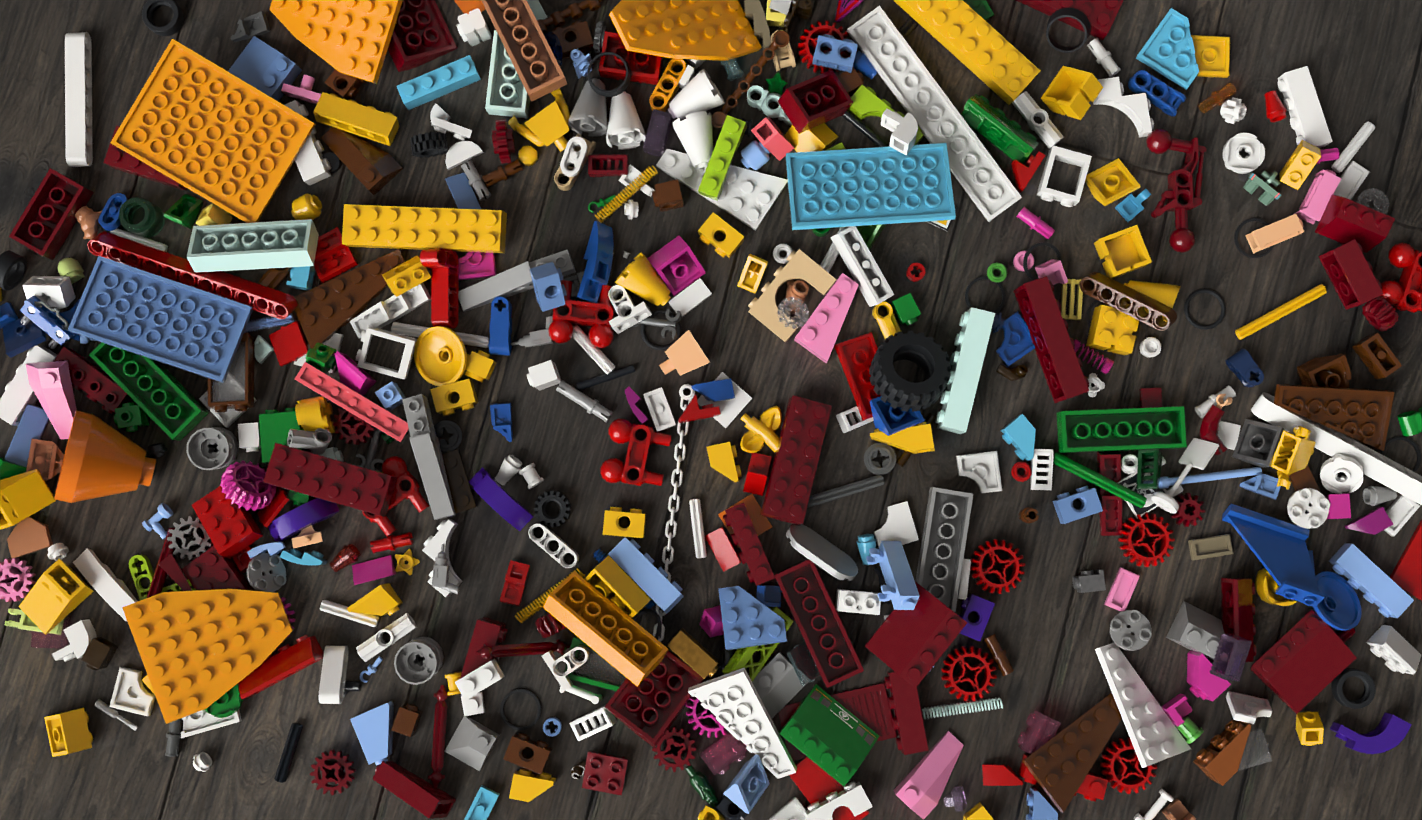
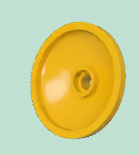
M436 326L426 329L418 337L414 348V360L418 372L428 383L435 386H444L457 382L462 377L467 364V353L464 343L457 333L447 327Z

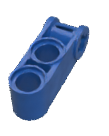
M1145 70L1136 72L1128 81V87L1132 92L1136 94L1146 93L1150 103L1169 116H1176L1180 104L1186 100L1184 94L1171 88ZM1136 78H1140L1143 81V85H1139L1136 82ZM1153 88L1159 91L1160 96H1156L1153 93Z
M500 296L496 297L491 304L489 354L510 356L512 347V304L506 298ZM501 302L506 305V308H502V311L497 308L498 305H501Z

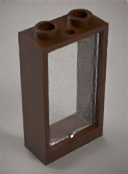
M249 333L243 334L225 382L222 383L208 378V406L214 409L215 412H227V409L247 411V408L254 407V337Z

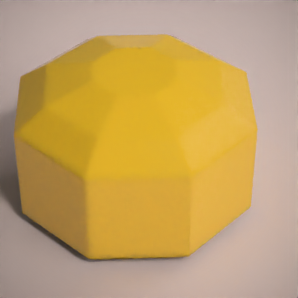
M523 146L518 151L519 160L525 166L534 165L538 160V152L532 146Z

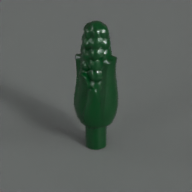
M692 764L687 766L685 770L690 776L689 780L693 788L699 793L702 800H706L711 807H716L718 799L715 796V790L711 787L706 776L702 772L696 771Z

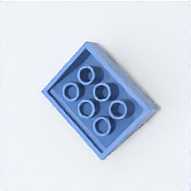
M255 36L228 70L229 73L278 102L284 96V93L281 91L283 83L292 85L302 71L292 60Z

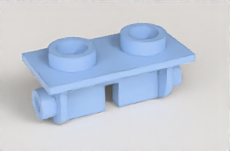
M578 49L572 50L570 57L574 61L573 66L578 79H580L582 76L588 75V68L592 59L589 53L585 56Z

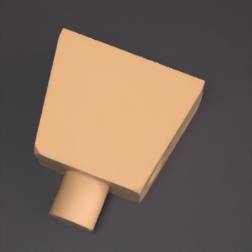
M687 330L665 351L669 359L659 366L665 375L674 369L677 370L679 375H683L708 364L710 361L691 332Z

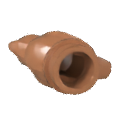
M83 206L76 212L75 218L81 224V229L84 232L83 239L91 240L98 234L97 230L100 227L98 219L102 211L94 212L91 208Z
M792 279L786 282V300L788 302V311L798 315L808 294L809 287L802 280L794 282Z

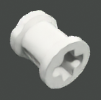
M534 463L519 471V474L523 475L528 483V489L544 481L543 477L540 478L535 470Z

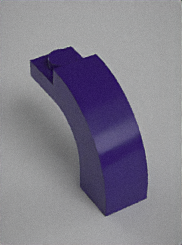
M483 467L469 481L476 493L518 531H521L533 518L532 514L504 490Z
M316 498L272 521L273 523L268 528L275 541L284 542L297 532L332 517L340 510L336 503Z
M1385 712L1378 726L1366 734H1358L1333 722L1330 730L1336 732L1335 736L1346 742L1345 747L1366 754H1379L1396 747L1405 738L1412 724Z

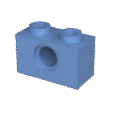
M550 262L529 269L536 299L542 312L566 305L564 296H567L564 285L560 282L563 280L560 268L556 269L554 263Z
M1087 485L1076 489L1077 493L1069 495V492L1057 495L1058 499L1054 500L1053 504L1060 524H1066L1102 512L1103 509L1096 489H1089ZM1076 498L1081 501V507L1078 510L1073 507V501Z

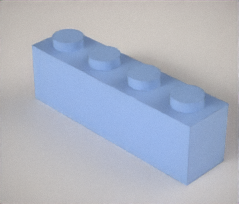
M625 537L608 555L667 614L684 597L680 593L683 589L675 581L671 584L666 579L669 575L661 567L657 569L652 564L654 560L647 553L643 555L638 550L640 546L633 538L629 541Z
M1345 543L1329 560L1333 565V570L1348 578L1347 582L1353 588L1361 590L1364 593L1363 597L1368 602L1375 603L1379 607L1378 611L1387 618H1399L1414 601L1352 543Z

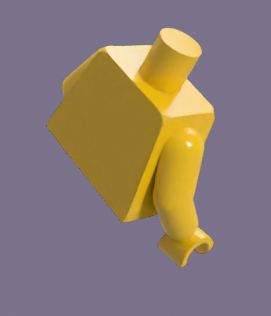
M559 88L551 92L556 98L555 101L526 121L524 125L519 124L515 116L508 121V124L514 131H517L533 144L539 147L544 145L548 147L554 143L561 152L566 149L568 143L563 135L570 131L568 126L570 113Z
M1296 426L1293 432L1283 431L1271 467L1278 470L1277 487L1284 486L1289 490L1291 485L1289 475L1306 468L1310 456L1314 453L1315 441L1310 439V430Z

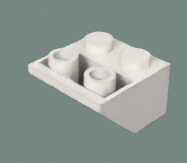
M1382 625L1366 642L1371 646L1370 651L1377 657H1382L1386 661L1385 665L1394 672L1399 671L1402 674L1414 675L1416 673L1421 654L1392 626Z

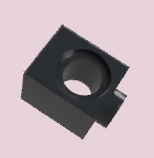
M724 795L716 805V808L730 820H744L748 813H745L741 808L737 812L730 811L728 806L734 802Z

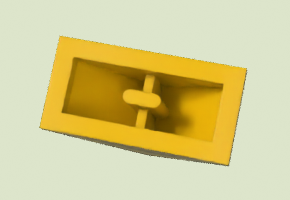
M749 254L737 286L756 293L768 267V261Z

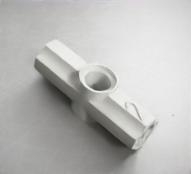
M1027 91L1019 95L1012 102L1027 121L1028 127L1038 134L1049 149L1064 138L1050 121L1048 113L1037 105ZM1033 117H1040L1042 119V123H1036Z
M408 613L404 614L357 646V653L361 659L367 662L417 628L415 621ZM384 632L389 633L391 636L389 643L384 642L382 639Z

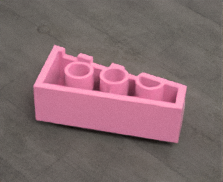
M842 273L796 335L794 341L827 363L859 284Z

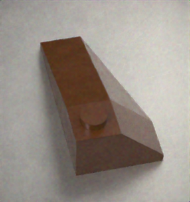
M332 127L321 137L326 145L373 195L380 191L403 169L389 153L352 133Z
M1345 354L1314 358L1297 367L1303 385L1349 388L1351 371Z

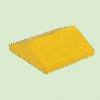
M1119 158L1087 174L1085 179L1094 198L1104 206L1140 188V184Z

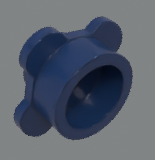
M1001 312L995 314L991 329L993 333L998 332L1003 327L1004 318H1002Z

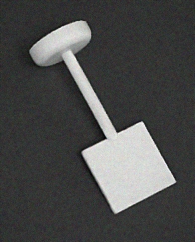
M1193 438L1178 461L1187 466L1168 494L1159 491L1155 492L1151 497L1152 501L1167 512L1177 513L1179 504L1173 498L1176 490L1192 467L1201 470L1205 469L1218 449L1219 444Z

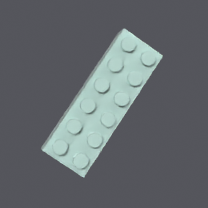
M312 219L193 226L187 259L195 273L314 266L319 234Z
M971 307L961 315L959 326H962L959 334L957 333L954 342L957 349L950 358L952 365L951 375L947 383V390L941 395L940 403L943 404L942 410L937 412L935 423H938V429L957 434L967 431L995 317L993 312Z

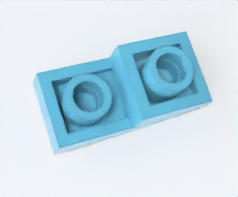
M291 548L290 550H283L280 558L301 565H325L327 563V560L323 559L324 555L315 550L305 552L301 556L302 553Z

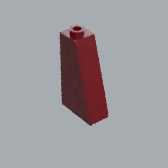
M382 761L375 769L374 781L429 819L447 817L457 800L439 788H434V785L393 761Z

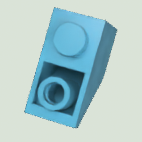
M1020 414L1001 430L1003 433L1002 438L1009 445L1012 443L1017 449L1015 453L1021 460L1030 461L1034 457L1036 429L1023 414Z

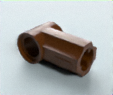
M287 267L284 270L282 268H269L258 282L260 285L276 290L286 277L290 275L292 267Z

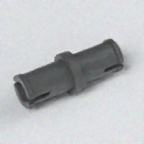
M182 718L169 723V730L166 732L167 746L165 756L176 757L179 755Z

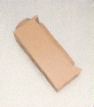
M1297 214L1252 231L1245 236L1254 254L1304 233L1303 222L1298 218Z

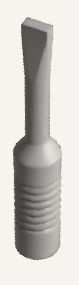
M100 699L95 702V707L110 717L119 719L134 731L137 730L138 727L120 716L117 710L109 707L108 704Z

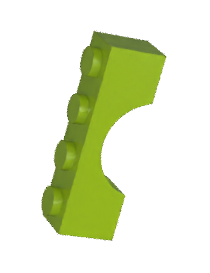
M863 85L851 97L854 103L848 109L860 120L870 116L882 118L886 108L894 111L888 101L879 99L872 88ZM899 111L897 112V113H899L902 117H905V115L902 114L901 112H899ZM918 127L914 145H917L923 138L924 134L921 133L920 127Z
M727 115L699 186V194L716 201L719 200L730 164L747 128L745 121Z

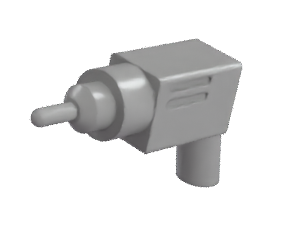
M552 316L546 317L545 329L529 332L530 335L523 336L517 342H512L511 345L519 344L526 348L553 343L548 333L549 325L553 321Z
M442 544L441 552L438 553V557H435L432 586L458 595L459 586L448 582L450 566H447L448 559L444 552L445 545Z

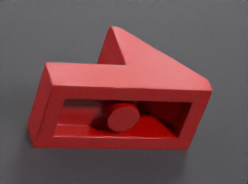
M1040 151L1035 156L1031 154L1025 165L1017 160L1011 163L1016 187L1020 193L1025 189L1046 156Z
M695 394L678 420L679 423L716 417L721 414L719 406L714 407L713 404L701 406L702 409L699 410Z
M759 453L751 454L743 492L763 496L772 456Z

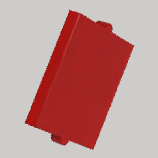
M298 321L285 327L281 326V329L269 335L281 367L292 361L296 362L298 358L306 355L309 350Z
M281 487L276 489L275 497L271 503L257 513L260 518L259 521L265 527L270 525L289 501L286 495L287 492Z

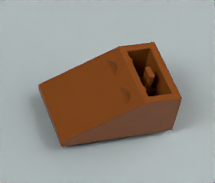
M1237 720L1229 721L1225 725V730L1221 734L1215 735L1210 741L1211 744L1196 754V759L1193 762L1211 780L1223 786L1239 769L1251 725Z

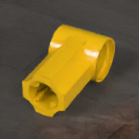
M881 302L874 306L872 315L877 320L884 339L890 335L894 336L895 333L901 331L893 314V308L888 302ZM879 306L887 309L885 317L878 314Z

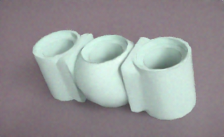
M758 85L748 89L747 102L751 107L757 108L759 111L762 110L767 117H778V120L784 121L785 124L793 125L778 103L781 97L780 94H769L768 90H763ZM753 93H758L761 95V98L753 100L750 96ZM771 102L778 103L779 107L776 109H771L768 106V104Z

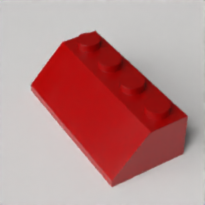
M306 634L296 640L297 644L291 647L287 644L278 649V654L274 656L270 654L259 667L238 683L241 699L253 696L323 659L324 652L315 635L308 637Z

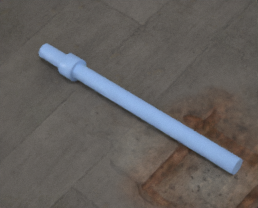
M1261 467L1188 475L1181 484L1262 474ZM1160 477L1159 489L1173 486L1179 477ZM1153 480L1143 481V484L1153 483Z

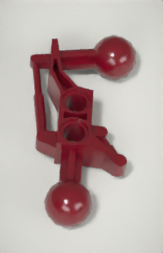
M1155 129L1148 134L1146 139L1147 147L1151 152L1163 154L1168 150L1186 153L1184 165L1179 170H1175L1168 175V191L1161 194L1162 199L1158 202L1155 210L1151 212V217L1157 218L1164 212L1174 211L1176 229L1170 235V247L1180 253L1188 252L1194 246L1196 239L1194 233L1188 229L1187 211L1202 204V199L1200 198L1203 178L1202 169L1204 152L1207 149L1204 146L1198 145V138L1196 137L1186 141L1172 138L1170 133L1164 129ZM1199 160V167L1195 184V193L1193 197L1192 173ZM1177 177L1183 180V185L1177 181ZM1178 197L1183 199L1184 204L1179 203ZM1168 199V203L1164 206L1165 200Z

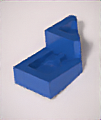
M731 378L692 385V389L702 394L707 401L717 402L735 398Z
M511 402L490 404L493 429L501 433L507 441L512 442Z

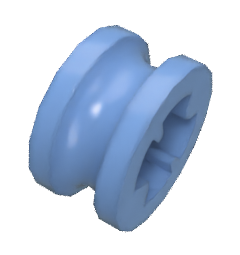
M556 717L548 718L543 724L544 733L551 737L559 734L562 729L561 721ZM550 721H553V724L558 726V729H555L556 732L547 729Z

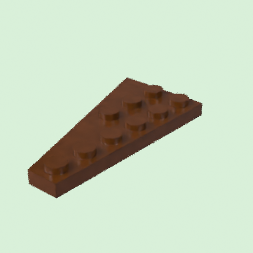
M400 249L294 297L297 301L295 312L310 348H313L317 342L323 344L326 340L328 341L342 326L344 327L361 312L369 301L381 294L380 292L387 286L382 274L406 262Z
M1277 384L1274 404L1384 451L1395 392L1390 390Z
M1112 692L1022 761L1061 813L1066 810L1122 719Z

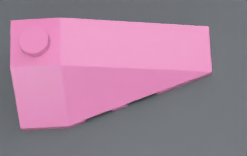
M68 361L27 363L29 384L59 438L68 439L75 411H77Z
M949 731L944 734L893 790L895 795L923 820L938 805L964 746Z

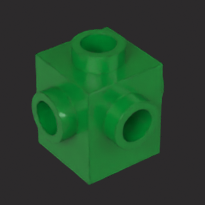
M317 342L313 348L308 350L306 362L327 374L336 365V349Z
M125 403L122 404L121 408L115 409L114 422L118 429H124L126 432L139 431L138 427L149 426L148 415L139 405Z

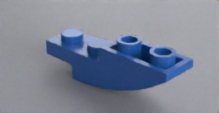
M594 221L583 258L587 260V264L577 298L591 303L598 302L602 285L608 284L613 259L614 243L612 228L598 221Z

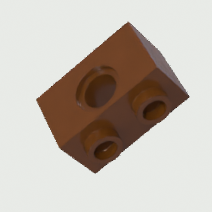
M576 21L571 26L565 28L556 27L552 32H549L557 60L570 57V53L574 49H578L582 53L594 50V43L587 21ZM569 36L576 37L574 42L566 41Z
M678 179L654 185L655 191H652L655 207H659L660 212L684 207Z
M1379 333L1368 335L1352 346L1376 380L1386 378L1402 366Z
M519 732L512 736L503 760L542 774L552 748L548 747L549 744L542 740L535 742L530 740L529 735ZM525 747L533 749L534 755L532 757L524 754Z

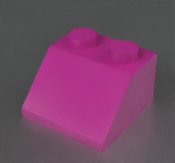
M677 236L647 258L673 296L706 273L688 244L680 236Z
M1192 650L1187 653V683L1191 686L1189 690L1197 698L1201 697L1203 700L1214 701L1231 684L1202 653Z

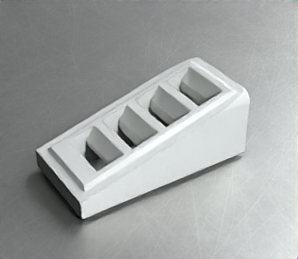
M857 406L836 415L843 433L874 421L873 417L863 421ZM852 412L855 413L859 423H856Z
M1034 449V457L1031 460V490H1052L1053 449ZM1037 456H1047V460L1037 459ZM1037 464H1047V468H1037ZM1047 472V476H1036V473ZM1036 480H1047V484H1036Z
M606 705L569 723L578 741L605 730L617 722L615 716L605 708ZM594 716H597L600 726H598ZM587 719H589V721H590V723H591V725H592V728H593L592 730L590 729V727H589V725H588V723H587V721H586ZM579 723H582L586 733L583 734Z

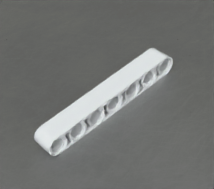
M88 32L66 33L65 135L66 162L69 167L91 166L93 161L92 43Z

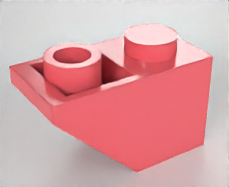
M765 117L751 130L762 145L779 161L786 156V153H790L795 148L770 117Z

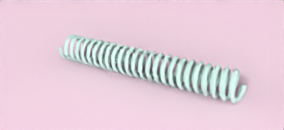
M995 697V699L989 698L988 700L985 699V701L982 699V701H969V703L966 701V703H953V705H940V707L938 705L937 707H924L922 712L924 719H926V715L929 719V713L932 719V712L934 718L936 717L935 711L937 717H939L938 710L940 717H942V712L945 717V711L948 716V709L950 716L952 715L951 708L953 715H955V711L958 715V709L961 715V708L962 713H965L964 707L966 713H968L967 706L969 713H971V708L974 713V707L975 712H977V705L980 712L981 709L984 711L983 703L985 711H987L986 702L989 711L990 704L993 710L994 708L997 709V706L1000 709L999 700L1003 709V703L1000 697Z

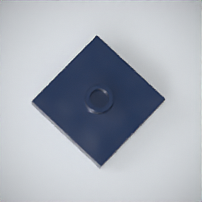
M22 318L2 327L6 354L12 358L46 341L45 332L31 320L27 325H23L20 322Z

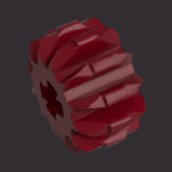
M1379 296L1368 301L1362 307L1365 319L1379 331L1383 332L1392 328L1398 321L1399 316L1395 312L1396 309L1386 299H1382Z
M1185 493V496L1182 494L1177 495L1178 500L1176 501L1179 504V509L1177 513L1171 515L1172 519L1177 518V525L1183 523L1184 527H1189L1190 524L1196 526L1197 520H1203L1200 513H1205L1206 510L1200 509L1204 502H1197L1198 495L1191 496V493ZM1189 506L1190 510H1188V513H1185L1184 510Z
M550 613L541 616L535 622L536 629L542 638L550 637L566 628Z

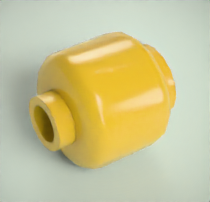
M308 193L304 194L292 202V216L296 220H314L321 214L322 203L317 196Z

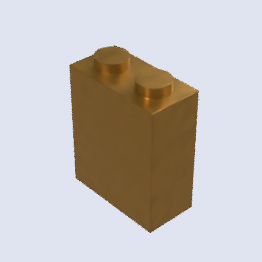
M683 628L668 643L667 646L703 679L707 676L711 678L718 670V659Z

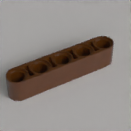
M1092 272L1080 281L1079 286L1083 293L1157 330H1166L1177 320V313L1172 308L1099 272ZM1089 280L1093 281L1094 286L1090 284ZM1107 289L1111 290L1112 295L1108 293ZM1125 297L1130 300L1131 304L1126 302ZM1143 306L1149 310V313L1144 311ZM1162 316L1166 317L1167 322L1163 321Z

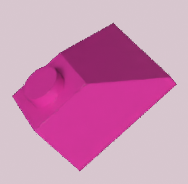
M337 351L335 358L340 382L364 396L375 384L376 380L365 370L357 367L358 364L348 355Z

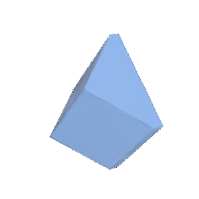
M755 754L743 765L723 793L748 814L770 784L759 755Z

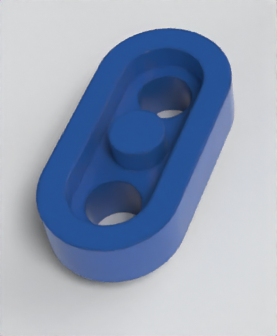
M116 193L108 199L98 219L103 229L112 231L120 226L130 206V202L124 194Z

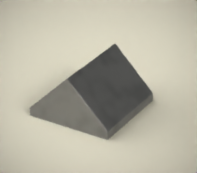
M1245 419L1232 457L1261 468L1271 467L1272 459L1284 428Z

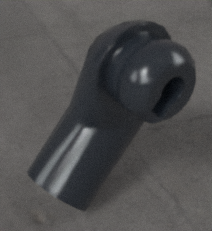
M345 680L343 698L350 691H361V681Z

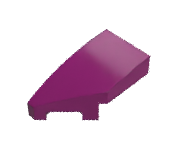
M628 386L625 389L627 401L635 416L645 425L649 419L636 406L641 401V398Z
M1378 507L1365 516L1358 517L1345 525V528L1376 535L1392 526L1393 522L1384 508Z

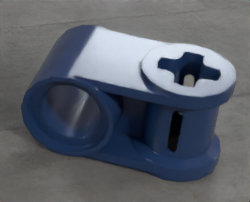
M1244 348L1225 360L1228 368L1245 387H1254L1262 383L1264 379L1262 370ZM1252 374H1254L1255 377L1252 381H1250L1249 378Z

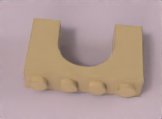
M800 249L797 252L794 250L786 259L789 261L786 266L778 268L774 273L776 278L772 283L767 282L761 289L763 294L759 299L755 297L748 305L750 308L748 312L784 342H787L799 327L779 310L776 302L779 288L789 280L800 279L809 283L825 296L837 281V279Z

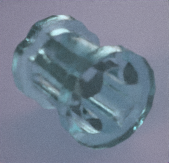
M737 58L721 61V65L725 67L728 74V81H734L744 75V71L738 65Z

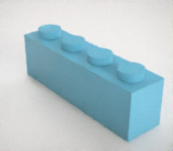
M468 55L396 87L404 105L410 110L477 82L481 78L471 56Z

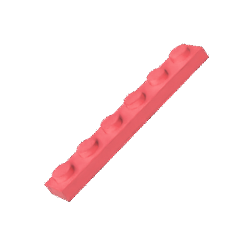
M307 362L303 364L295 377L296 381L399 442H402L409 431L406 421Z

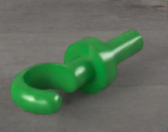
M615 194L606 199H599L600 202H590L588 210L594 213L591 210L593 204H596L598 208L601 206L604 208L608 202L616 198Z

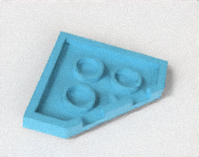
M1171 8L1141 49L1136 59L1187 90L1198 75L1199 67L1195 58V48L1190 34L1189 20Z

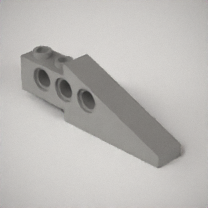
M564 250L532 262H524L458 291L462 310L465 312L492 303L496 297L506 298L533 289L534 286L529 269L553 262L556 269L560 268L563 277L575 273L576 270L569 251Z
M420 394L402 399L411 436L409 437L434 520L454 516L455 510L428 398Z

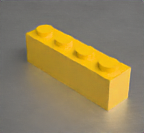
M322 92L313 111L316 122L391 146L399 129L398 118L394 114L378 111L372 106L360 105L351 99H342L333 93Z

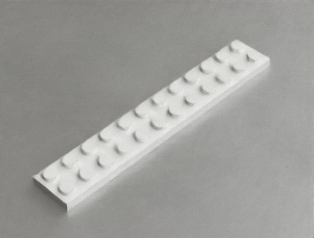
M880 5L847 29L849 35L858 44L860 50L869 59L906 112L911 113L915 117L918 127H920L929 143H947L950 171L988 222L1022 198Z

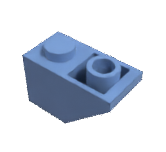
M1030 787V793H1027L1026 798L1027 806H1029V814H1026V820H1058L1057 811L1038 790Z

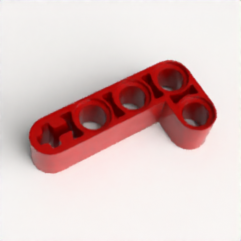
M445 248L423 249L420 253L421 264L432 269L433 327L456 328L458 325V255L455 251Z

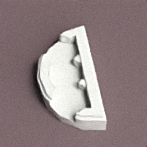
M471 141L457 142L449 148L446 154L445 163L447 169L450 170L484 152L477 144Z
M963 559L958 599H967L971 566L970 559Z

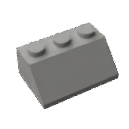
M779 652L758 673L752 683L772 719L809 681Z

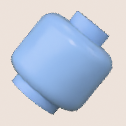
M754 140L742 149L741 155L743 158L741 162L747 169L751 167L753 170H758L769 161V154L771 152L761 142Z

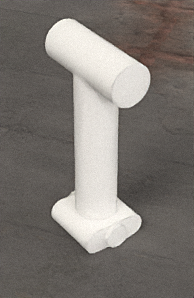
M572 685L565 691L562 687L559 690L561 693L567 691L590 700L593 704H597L603 699L601 694H594L575 685Z
M1160 789L1159 793L1161 796L1143 817L1137 813L1133 820H1153L1167 801L1172 802L1174 798L1165 790Z

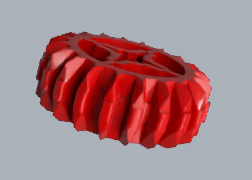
M827 20L825 25L818 21L817 27L811 24L810 30H804L805 35L800 36L801 43H798V48L802 50L798 54L799 56H804L801 59L802 63L808 62L807 69L813 66V72L816 73L818 69H821V74L825 73V70H833L812 64L813 56L809 51L808 45L812 46L815 50L818 38H813L821 34L832 35L838 40L846 39L848 33H842V26L836 29V22L829 26V21ZM826 48V51H823L825 54L831 52L830 48ZM847 51L840 53L843 58L850 57Z
M1145 512L1143 516L1137 515L1135 519L1129 517L1130 525L1128 523L1122 524L1126 531L1119 530V533L1124 535V538H1118L1119 542H1124V545H1121L1119 548L1120 550L1126 549L1127 551L1124 552L1123 556H1130L1129 562L1133 563L1136 561L1137 566L1143 564L1144 567H1149L1150 562L1153 566H1157V560L1161 563L1165 561L1162 555L1170 556L1167 549L1173 550L1174 548L1172 545H1169V542L1175 541L1174 538H1169L1173 530H1166L1170 524H1162L1163 517H1159L1156 520L1157 516L1155 513H1152L1150 517L1148 512ZM1144 523L1153 525L1159 532L1152 534L1145 527ZM1138 526V536L1131 541L1133 531ZM1144 536L1153 537L1150 538V541H1147L1148 543H1140L1145 538ZM1161 539L1160 547L1154 553L1155 543ZM1133 547H1143L1148 556H1141Z
M993 539V546L989 541H985L986 548L982 545L978 546L981 553L973 552L978 558L970 559L972 563H976V566H971L970 570H976L977 572L971 576L972 578L979 577L976 585L984 583L982 586L984 591L990 586L989 593L992 594L995 588L998 594H1002V588L1006 592H1010L1008 585L1016 588L1017 585L1014 583V580L1021 582L1022 579L1017 576L1018 574H1025V571L1019 570V567H1024L1025 563H1019L1018 561L1024 557L1023 555L1016 556L1019 552L1018 548L1011 550L1013 543H1009L1005 547V540H1001L1000 545H998V540ZM994 550H1002L1010 558L1001 560ZM989 554V565L982 569V561ZM995 562L1005 563L1000 568V571L990 570L995 565ZM1013 564L1012 573L1006 580V568ZM994 573L1001 583H992L984 575Z
M961 646L962 653L955 648L954 653L956 656L948 653L947 656L951 661L943 660V663L948 666L947 668H941L942 672L947 673V675L941 676L942 680H948L944 687H951L949 690L951 695L957 691L955 696L957 699H960L963 694L964 701H968L969 695L972 701H976L975 694H978L981 699L984 698L983 690L988 694L990 693V690L986 688L987 685L991 687L995 685L990 682V678H997L996 675L990 673L996 670L994 666L989 667L994 662L993 659L986 660L989 654L985 652L981 655V648H977L975 653L974 646H969L968 652L965 646ZM975 657L981 663L969 666L964 658ZM959 662L960 672L953 678L954 666ZM966 668L973 671V673H971L972 680L969 677L964 676ZM984 669V678L981 684L978 685L977 675ZM968 681L973 689L964 690L956 684Z
M1130 737L1126 738V742L1119 738V745L1113 741L1111 742L1113 749L1105 748L1109 753L1108 755L1102 754L1101 756L1106 759V762H1100L1102 767H1106L1101 773L1107 775L1105 778L1108 779V782H1111L1110 787L1113 789L1117 787V791L1120 793L1124 789L1127 794H1131L1132 789L1135 793H1139V786L1145 790V782L1152 784L1149 777H1156V774L1151 771L1152 769H1157V765L1152 764L1144 767L1141 771L1138 767L1139 760L1135 751L1126 757L1120 755L1125 750H1135ZM1115 760H1117L1118 763H1119V768H1118V770H1117V773H1118L1117 775H1115V772H1114V761H1115ZM1122 760H1124L1125 762H1129L1132 768L1135 769V771H1133L1132 769H1128V767L1124 762H1122ZM1132 774L1138 776V778L1132 781H1122Z

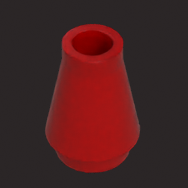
M1270 91L1264 94L1266 116L1270 122H1277L1286 118L1287 110L1278 97L1277 92Z

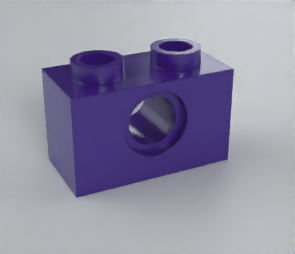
M969 593L967 599H963L961 603L963 610L960 617L967 624L960 634L981 641L995 603ZM971 611L977 613V619L974 622L968 620V614Z

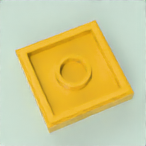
M1191 35L1195 48V58L1199 67L1197 76L1227 78L1229 76L1230 37Z

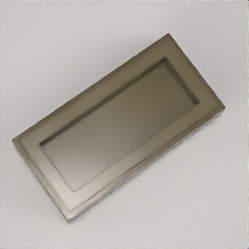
M1230 534L1188 540L1191 560L1234 554Z

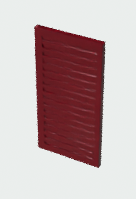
M885 683L830 695L879 735L876 742L897 737L893 728ZM801 702L785 705L778 712L782 727L795 713ZM785 739L786 748L793 761L806 757L805 754Z

